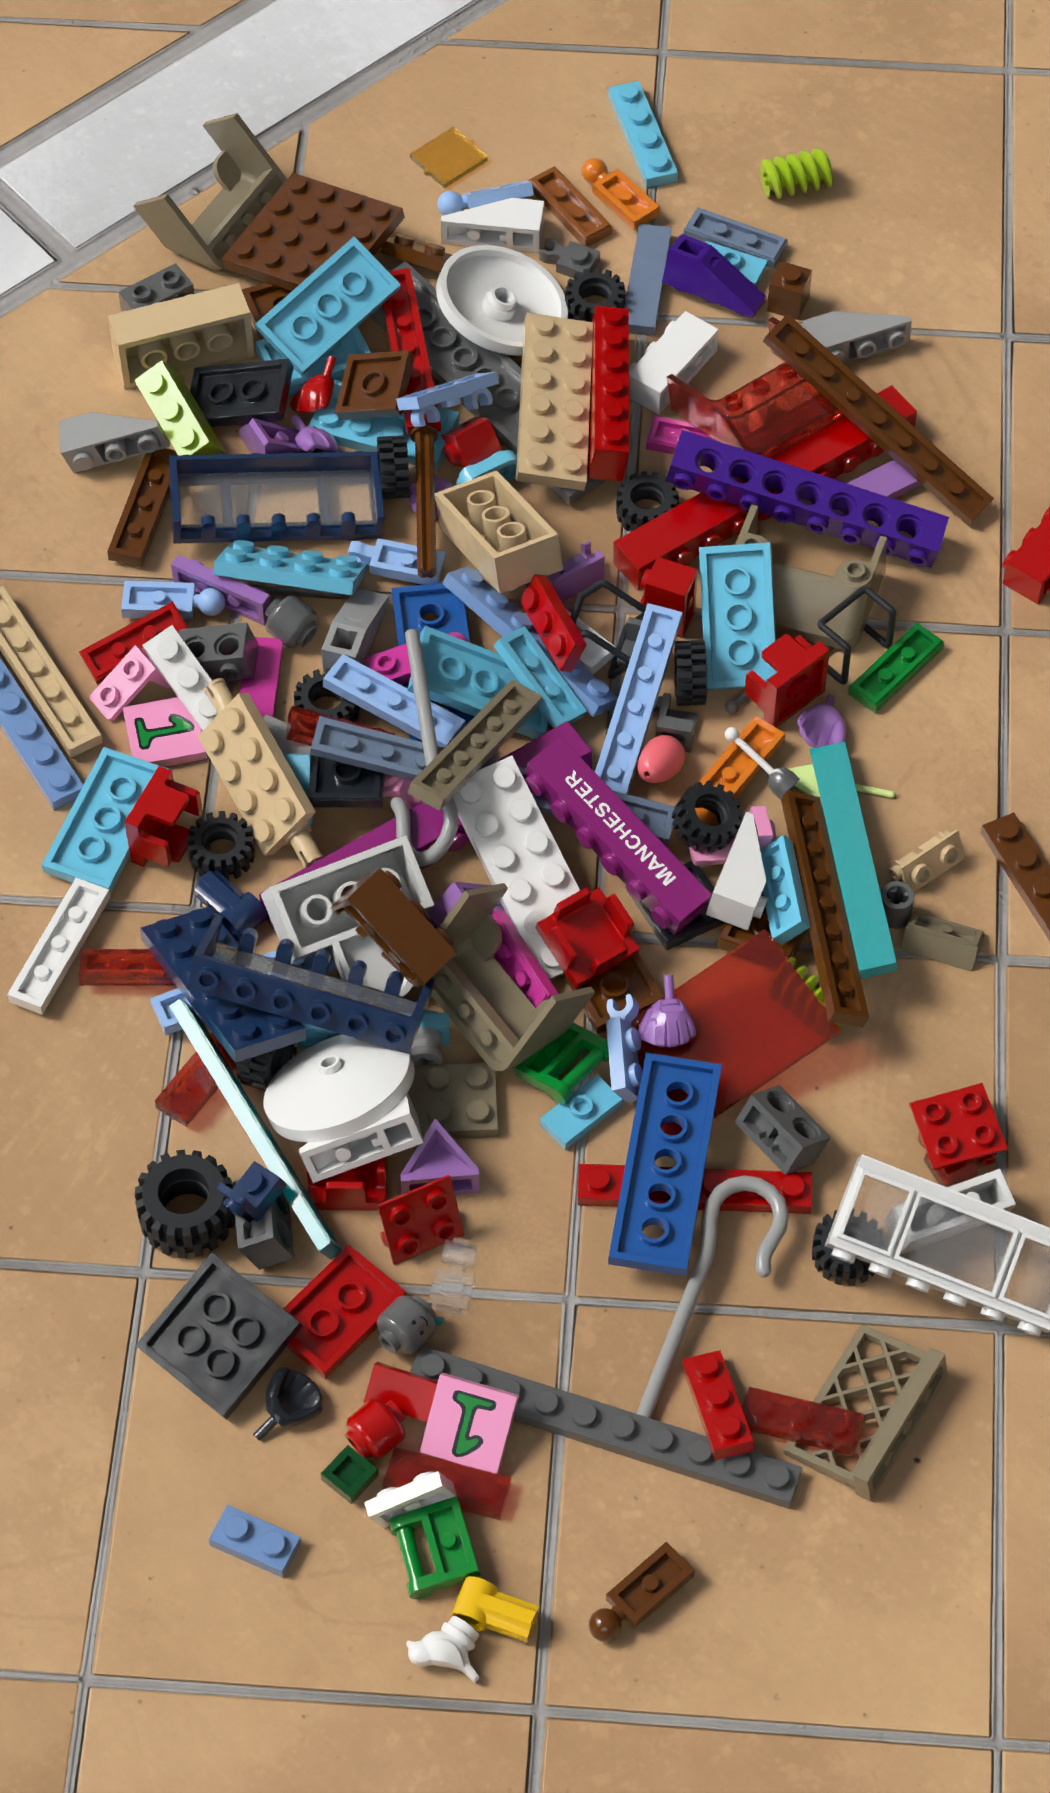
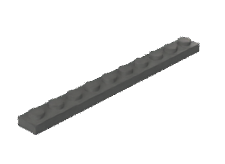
M422 1346L418 1350L410 1370L411 1373L436 1381L439 1380L441 1373H446L517 1394L519 1399L513 1418L514 1421L790 1509L801 1476V1466L754 1451L715 1460L707 1436L426 1346Z

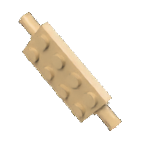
M224 678L211 681L204 688V692L208 695L218 714L200 733L198 738L240 814L247 821V826L251 827L253 837L263 855H274L282 846L288 844L292 845L303 868L317 862L318 859L324 858V855L320 852L310 834L312 828L308 820L316 811L249 693H238L233 697Z

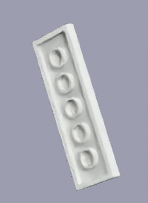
M510 756L478 770L453 798L458 809V817L492 885L505 883L508 887V890L500 900L508 917L549 980L552 981L563 976L564 971L535 929L537 922L553 913L557 903L580 891L513 756Z

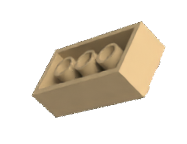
M239 283L108 315L114 361L125 390L138 387L134 380L161 360L177 370L180 375L193 373L194 368L224 365L255 357L251 314Z
M497 470L434 493L440 529L499 594L513 591L519 586L531 582L534 574L548 577L550 574L563 570L558 533Z

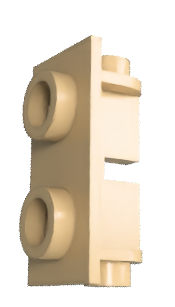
M956 829L951 833L948 831L944 833L937 832L933 838L918 847L920 854L917 855L912 851L900 860H895L892 863V868L889 869V873L895 881L903 880L915 893L965 859L959 831Z

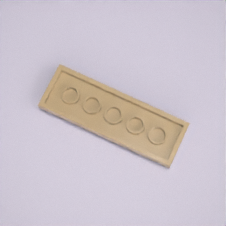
M526 312L523 332L516 481L582 491L585 489L587 483L593 322Z

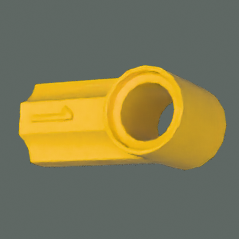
M469 1576L465 1578L450 1617H459L478 1632L484 1631L486 1628L528 1643L536 1626L540 1606L503 1594L491 1582Z

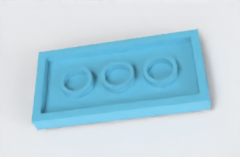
M353 237L255 324V329L284 359L289 358L294 369L303 376L400 289L401 284Z
M334 379V391L328 408L318 409L314 413L309 426L324 429L335 438L340 446L364 452H377V437L405 435L409 464L416 466L415 442L411 440V436H407L403 412L401 416L340 420L335 414L342 381ZM438 407L441 432H438V439L434 442V471L436 472L444 456L443 446L445 444L441 435L457 427L459 423V412Z
M237 540L230 543L214 561L213 575L353 595L365 578L367 563L357 562V558L342 555L334 559L323 557V554L318 551L307 550L300 554L288 552L289 549L284 546L272 545L268 546V548L254 547L253 542Z
M771 543L699 547L707 691L745 688L746 674L751 670L767 682V679L777 673L761 658L762 651L776 641Z
M425 626L421 631L420 640L430 700L476 716L511 680L520 683L498 653ZM411 676L407 691L414 693ZM538 708L516 732L536 739L546 733L548 720Z
M103 747L41 865L43 873L72 883L77 877L109 889L111 895L130 858L124 821L159 765Z

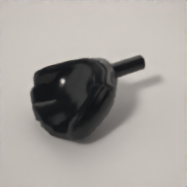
M286 1366L279 1368L273 1375L266 1391V1411L270 1414V1417L253 1435L261 1441L277 1424L283 1428L292 1427L310 1421L321 1414L323 1411V1397L316 1383L301 1372L291 1370Z

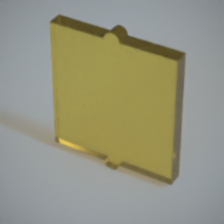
M455 127L448 129L410 153V159L424 170V175L431 176L444 189L488 161V156L474 145V140H468Z

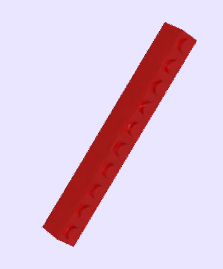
M893 385L877 393L915 427L917 410ZM841 413L765 457L834 479L843 473L852 472L859 464L871 457L880 456L884 450ZM733 477L739 483H746L742 478ZM766 488L770 493L779 494L773 488ZM699 493L614 541L613 564L638 591L641 589L640 584L647 568L652 569L657 557L687 565L692 559L699 556V547L719 546L720 543L732 536H739L749 511L744 510L740 505L725 500L716 501L709 498L706 494ZM758 512V522L772 517L771 515Z

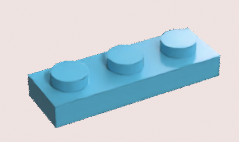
M525 626L497 640L493 647L520 684L543 696L539 710L553 729L566 721L571 724L585 715L587 712L585 707Z
M784 835L760 849L766 877L763 896L768 898L765 906L772 939L780 945L785 944L811 927L793 842Z

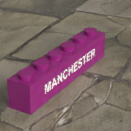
M561 736L528 762L524 778L530 791L536 796L541 795L549 803L554 816L559 821L568 823L575 831L578 841L585 848H591L601 858V864L608 873L617 875L624 882L629 895L637 902L642 901L651 911L654 921L661 928H667L675 935L706 910L712 894Z

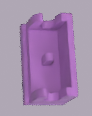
M590 541L581 544V553L562 563L563 570L550 574L547 577L562 602L579 594L597 581L604 580L605 556L600 550L592 555Z

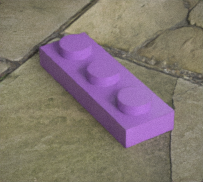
M178 555L172 562L173 582L195 583L196 594H200L207 588H216L225 597V609L265 626L268 619L265 612L270 605V595L261 588L246 585L232 577L213 575L214 570L205 567L201 562L194 559L189 560Z

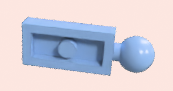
M524 180L462 193V195L455 191H446L438 198L437 207L442 215L462 211L463 208H474L509 198L525 199V197L534 195L532 182Z
M124 581L121 612L122 618H142L173 601L184 620H193L194 608L200 609L205 615L215 616L223 611L226 601L223 593L216 588H207L200 594H196L195 583Z

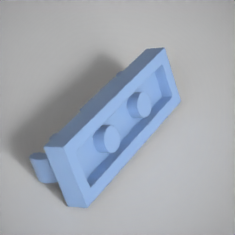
M496 372L475 373L397 398L399 411L412 410V425L414 427L426 426L424 420L425 413L428 423L440 421V413L437 407L434 406L435 404L440 403L441 408H447L461 404L460 398L464 397L465 408L473 410L479 408L477 396L479 397L480 405L492 404V394L486 387L499 384Z

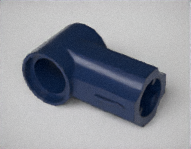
M218 870L205 873L194 888L195 896L204 905L209 907L215 915L224 916L222 924L236 941L240 940L246 928L255 929L268 918L264 906L252 893L247 892L243 894Z

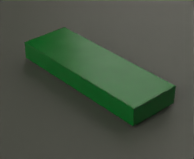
M915 623L849 686L848 695L876 714L943 650L944 641L920 624Z

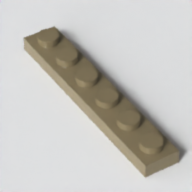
M511 680L414 778L410 784L408 794L440 811L539 708L543 696Z

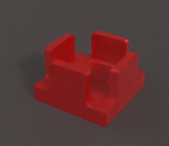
M784 634L762 651L761 658L777 673L767 679L766 682L756 672L751 670L746 674L745 694L763 710L764 721L777 728L825 692L830 649L821 641L812 646L801 635L793 639L790 635Z
M158 766L124 821L131 862L145 867L148 860L166 867L169 866L171 861L180 862L188 849L187 835L189 836V829L177 825L176 822L183 811L195 816H199L202 811L200 792L175 782L172 770Z
M585 887L556 904L553 913L537 922L535 929L575 989L633 957L640 950L630 933L634 926L632 918L616 894L606 898L600 887L592 892L588 887Z
M388 1156L313 1183L307 1170L308 1194L317 1209L378 1211L377 1205L386 1201Z

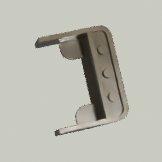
M238 113L206 121L203 124L204 129L222 151L213 163V173L223 189L192 225L168 194L138 201L133 206L167 249L213 270L225 269L221 258L287 180Z
M751 504L735 545L768 542L764 537L758 535V506ZM880 536L870 562L858 559L847 560L838 567L835 577L772 562L776 633L781 635L788 634L793 638L801 635L806 641L813 643L821 641L825 646L843 649L818 628V621L860 587L867 586L875 593H878L886 571L887 537ZM864 593L825 625L844 639L851 648L854 647L861 638L874 600Z
M505 883L465 890L439 928L450 936L453 941L451 947L457 954L432 977L435 979L431 994L445 1013H449V1018L487 1065L495 1071L516 1067L563 1035L595 993L592 987L552 995L550 999L542 1001L535 1008L493 956L501 946L502 932L500 926L490 914L508 890Z

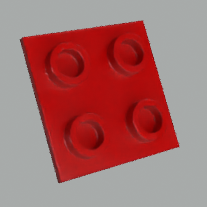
M983 1083L909 1103L933 1170L973 1159L981 1162L982 1166H989L996 1161L995 1155L998 1152L1008 1150Z
M446 1175L377 1205L384 1230L380 1232V1237L384 1246H388L393 1265L465 1235L450 1175Z

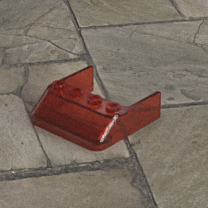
M774 317L768 319L769 332L780 322ZM786 362L718 400L708 399L673 374L666 376L671 410L716 441L771 459L846 417Z

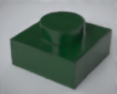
M349 1445L321 1472V1480L350 1504L379 1476L378 1469Z

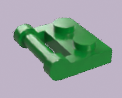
M573 1022L563 1035L513 1069L516 1077L548 1093L557 1103L565 1105L573 1096L572 1091L602 1061L607 1062L609 1060L608 1041ZM585 1049L590 1050L561 1081L556 1079Z
M457 1496L397 1515L389 1520L391 1533L397 1536L408 1574L407 1590L411 1599L427 1597L433 1591L464 1582L465 1578L469 1576H481ZM420 1526L424 1528L436 1572L428 1575L424 1574L412 1532Z

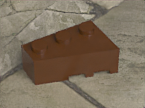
M379 868L362 877L330 908L337 915L345 911L360 925L355 931L363 939L369 935L382 949L381 956L397 971L401 972L403 977L416 988L429 981L457 952L451 947L453 941L450 936L439 927L435 929L426 919L428 914L423 906L414 899L409 900L400 890L402 885L396 876L389 871L384 872Z

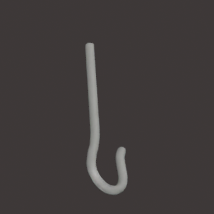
M409 629L405 632L425 764L427 766L439 754L420 634L417 629ZM395 797L391 800L390 805L396 817V839L407 836L419 866L424 867L437 862L447 853L458 829V809L454 798L442 808L444 823L440 836L435 844L423 852L416 851L413 848L411 842V817L405 801L400 797Z
M746 1175L729 1178L716 1186L705 1201L699 1254L636 1414L651 1418L714 1259L720 1206L733 1193L742 1191L757 1193L764 1197L772 1208V1226L760 1244L755 1260L758 1276L766 1278L770 1275L771 1258L787 1231L789 1213L786 1201L774 1185L762 1178Z

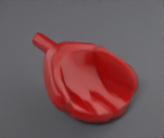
M328 356L323 375H316L306 381L290 402V407L293 411L309 413L316 412L318 409L328 408L334 391V379L331 378L336 362L335 357Z

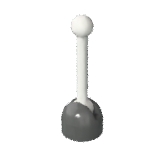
M729 727L726 729L725 738L730 742L734 741L769 774V788L780 800L786 791H790L800 780L793 771L787 768L773 769L739 737V731L736 728Z

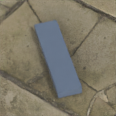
M639 224L624 307L629 309L630 333L655 335L663 288L662 279L670 247L672 227Z

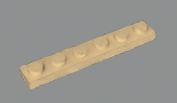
M1 586L0 650L67 754L72 758L103 743L101 733L5 587Z

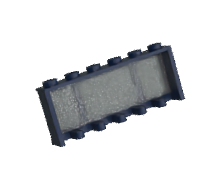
M288 452L282 454H185L169 456L173 544L223 543L237 540L265 542L382 539L384 508L378 452Z
M216 914L194 954L187 983L188 989L403 1053H410L414 1039L428 1009L435 982L434 978L425 983L418 1001L401 997L400 992L404 980L401 972L393 971L389 974L384 991L364 986L367 965L362 960H357L353 963L347 981L327 975L331 955L324 949L317 951L310 970L290 964L294 950V943L290 939H282L280 941L275 959L254 953L258 933L253 928H246L243 931L238 948L219 943L218 939L224 916Z

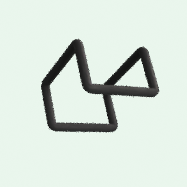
M599 580L577 596L570 616L576 624L583 600L601 587L608 589L642 613L635 617V619L643 620L646 606L607 580ZM626 624L622 629L616 648L589 630L580 632L583 638H589L615 655L608 671L609 679H615L627 671L631 657L621 651L626 639ZM618 658L625 662L619 668H617Z
M867 586L860 587L818 621V628L844 649L841 675L829 665L827 670L830 676L843 685L848 682L851 646L825 624L864 593L889 612L886 639L868 624L865 625L864 631L887 649L893 645L896 610ZM826 646L830 649L829 653L835 649L831 646Z

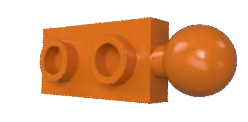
M599 158L588 159L583 164L582 176L585 181L592 184V193L633 231L638 229L639 224H646L659 216L660 206L618 168L607 174V166Z

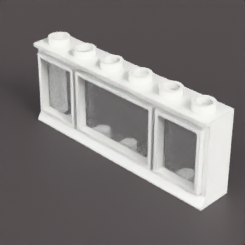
M863 1154L857 1158L825 1243L826 1247L833 1249L831 1256L854 1264L855 1258L870 1264L869 1271L886 1278H891L892 1274L895 1273L907 1278V1286L921 1292L928 1293L930 1288L945 1293L943 1300L965 1308L967 1302L982 1308L981 1315L995 1321L1003 1322L1004 1317L1019 1322L1017 1329L1028 1334L1040 1337L1042 1331L1045 1333L1050 1332V1227Z

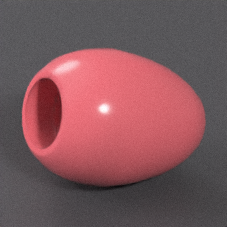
M660 735L648 741L638 758L637 768L640 777L649 783H662L679 773L684 764V747L679 740L669 735Z

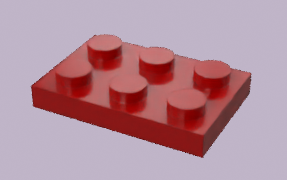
M348 1245L283 1308L303 1325L287 1345V1348L326 1379L378 1328L377 1319L379 1315L397 1297L407 1296V1293L353 1247Z

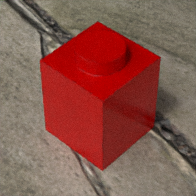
M473 417L441 435L445 444L443 446L444 454L448 461L457 467L465 468L468 465L477 464L502 450L489 418Z

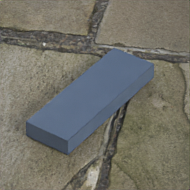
M698 207L684 228V235L702 242L709 241L768 260L767 267L775 269L788 244V239Z

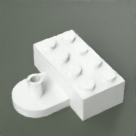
M407 836L271 886L261 893L279 941L290 939L294 943L291 963L313 955L318 950L330 948L342 979L348 981L353 963L357 960H362L367 965L363 985L384 991L389 974L397 970L381 956L382 949L369 935L363 939L355 931L360 926L345 911L337 915L330 907L362 877L379 868L384 872L389 871L396 876L402 885L400 890L409 900H416L425 910L434 906ZM405 977L400 992L401 997L405 996L413 986Z

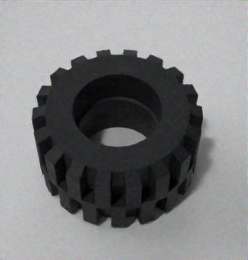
M185 1149L176 1150V1156L170 1157L168 1153L161 1155V1162L157 1164L155 1161H152L147 1165L148 1173L142 1172L139 1176V1186L135 1187V1204L144 1237H148L149 1244L155 1249L161 1245L162 1253L168 1256L175 1251L178 1258H187V1253L194 1252L195 1257L203 1255V1249L208 1248L211 1252L218 1248L217 1240L225 1241L229 1236L228 1228L234 1227L235 1215L222 1205L226 1198L216 1189L220 1182L231 1189L233 1185L231 1178L227 1175L226 1168L222 1164L217 1166L216 1158L208 1155L204 1159L202 1158L201 1151L193 1150L192 1155H186ZM183 1194H195L206 1200L199 1209L186 1214L174 1213L165 1208L172 1199Z

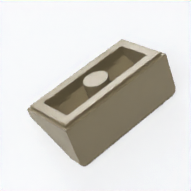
M913 911L905 928L901 950L970 971L974 967L985 932Z

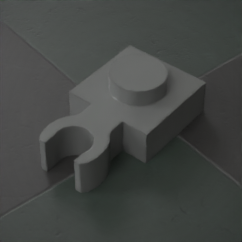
M546 238L545 249L550 251L539 249V260L547 264L556 263V272L574 278V274L577 272L583 276V269L589 268L590 273H593L600 262V251L570 241L567 247H564L558 241Z

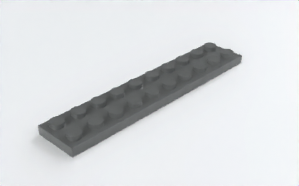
M406 261L392 270L411 269L431 375L440 384H444L475 373L496 372L499 384L486 387L492 394V404L480 405L479 397L477 396L479 408L469 411L475 417L489 418L497 438L517 455L522 368L508 355L485 349L459 333L444 316L437 300L436 289ZM381 305L369 317L387 333L383 307ZM461 397V404L465 407L464 397ZM589 436L587 483L584 491L549 486L568 505L606 481L588 478Z

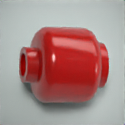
M370 1399L347 1419L348 1432L345 1434V1437L356 1452L365 1459L369 1456L381 1459L403 1441L405 1430L401 1423L406 1417L391 1400L384 1404L378 1399Z

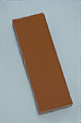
M555 166L528 180L532 182L534 195L540 201H544V205L581 245L588 247L612 234V226Z

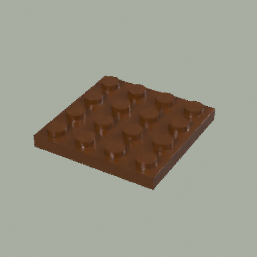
M292 173L221 258L225 269L293 291L353 237L374 256L405 218L403 208Z

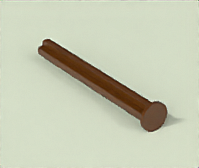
M428 425L415 427L411 431V440L415 442L417 572L421 578H433L436 575L434 442L438 439V431Z

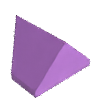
M252 418L248 424L236 430L251 454L314 453L313 451L306 452L297 445L295 440L296 435L299 433L297 429Z
M434 1119L423 1137V1143L418 1145L400 1174L402 1194L446 1175L451 1177L455 1195L480 1193L478 1166L442 1125Z

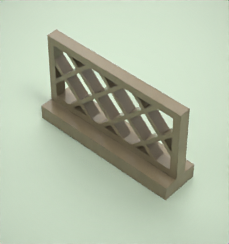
M861 1324L784 1447V1455L854 1487L856 1495L871 1501L948 1375L945 1354L932 1348L926 1353ZM865 1339L880 1345L883 1354L861 1360L858 1350ZM907 1357L918 1362L912 1372L896 1376L892 1361ZM887 1363L891 1378L869 1384L864 1369ZM860 1371L864 1385L842 1391L839 1384L842 1376ZM895 1387L897 1398L894 1403L877 1407L872 1393ZM868 1395L872 1409L849 1415L845 1400ZM840 1402L845 1417L822 1423L819 1414L822 1408ZM875 1418L878 1425L875 1434L857 1439L853 1424ZM848 1426L853 1441L830 1447L825 1432ZM821 1434L825 1449L811 1453L798 1448L804 1438ZM866 1447V1449L864 1450V1452H863V1454H862L861 1448ZM856 1450L859 1460L852 1472L835 1464L833 1456Z

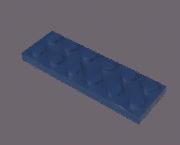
M209 907L195 909L180 916L159 920L156 923L140 927L143 943L235 1063L306 1040L305 1027L299 1021L187 988L194 954L216 916ZM222 924L218 942L238 948L239 944ZM214 957L215 959H218V960H222V961H225V962H228V963H232V964L239 965V966H242V967H245V968H249V969H252V970H256V969H253V968H250V967H247V966H243V965H240V964H237V963H233V962H230V961H226V960H223V959Z

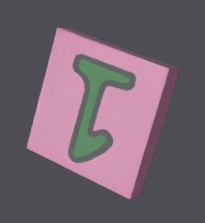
M178 697L122 707L132 757L162 767L206 759V751L198 738L201 729Z
M441 1373L420 1452L497 1475L501 1468L519 1395Z

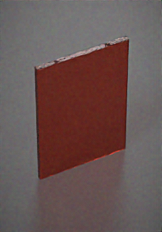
M764 929L674 990L675 999L683 1000L694 1019L697 1031L696 1036L691 1038L686 1044L671 1048H663L641 1041V1048L637 1050L638 1064L643 1071L646 1053L722 1064L714 1118H716L840 1034L841 1029L836 1023L828 1022L825 1006L820 1003L786 958L784 951L776 945ZM652 1005L632 1020L631 1026L636 1028L637 1031L646 1011ZM674 1089L667 1094L675 1102H682L688 1098V1094L681 1089ZM666 1123L661 1128L665 1134L670 1136L678 1135L683 1130L676 1123Z

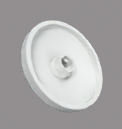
M476 245L461 249L448 258L437 280V300L449 323L468 340L493 352L506 355H522L526 312L567 318L568 316L565 295L555 278L535 260L505 247Z
M343 1034L302 1051L275 1074L264 1095V1110L273 1129L287 1139L298 1142H323L342 1138L377 1122L400 1103L413 1083L415 1074L414 1063L410 1054Z

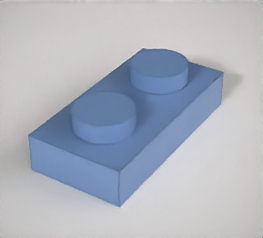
M227 1505L209 1538V1544L218 1550L283 1578L301 1545V1537Z

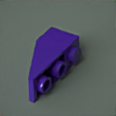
M681 234L669 248L662 283L670 285L678 291L688 292L701 297L709 303L734 310L737 314L747 315L752 318L765 303L767 296L712 245Z

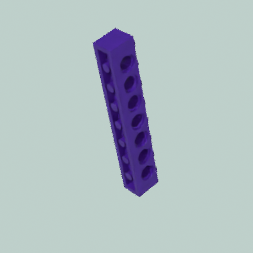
M685 430L681 431L665 480L673 483L679 489L694 490L706 494L709 498L716 501L725 500L740 505L746 511H749L751 504L758 506V512L771 515L780 522H792L807 527L811 532L817 534L826 533L840 538L847 544H859L872 548L874 551L880 536L887 537L886 556L893 555L905 559L915 566L932 567L939 554L949 519L948 516ZM700 466L708 467L713 472H705ZM733 477L742 478L746 483H739ZM766 488H773L779 494L770 493ZM800 499H806L810 501L812 505H806L803 502H801ZM833 510H840L846 516H840L836 514ZM867 521H874L879 527L871 526ZM900 531L909 533L912 538L903 536Z

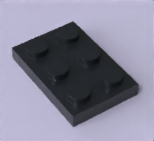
M287 358L194 368L190 392L211 427L248 424L252 418L266 422L282 421L284 419L294 366L290 359Z

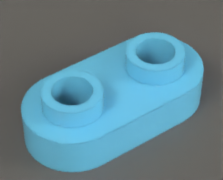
M512 450L498 451L477 464L468 465L459 473L456 485L496 470L510 482L516 478L517 455Z

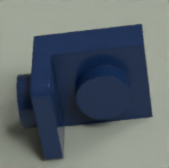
M254 1161L232 1189L222 1182L219 1183L216 1189L226 1198L222 1205L239 1218L245 1213L258 1222L287 1184L279 1176Z

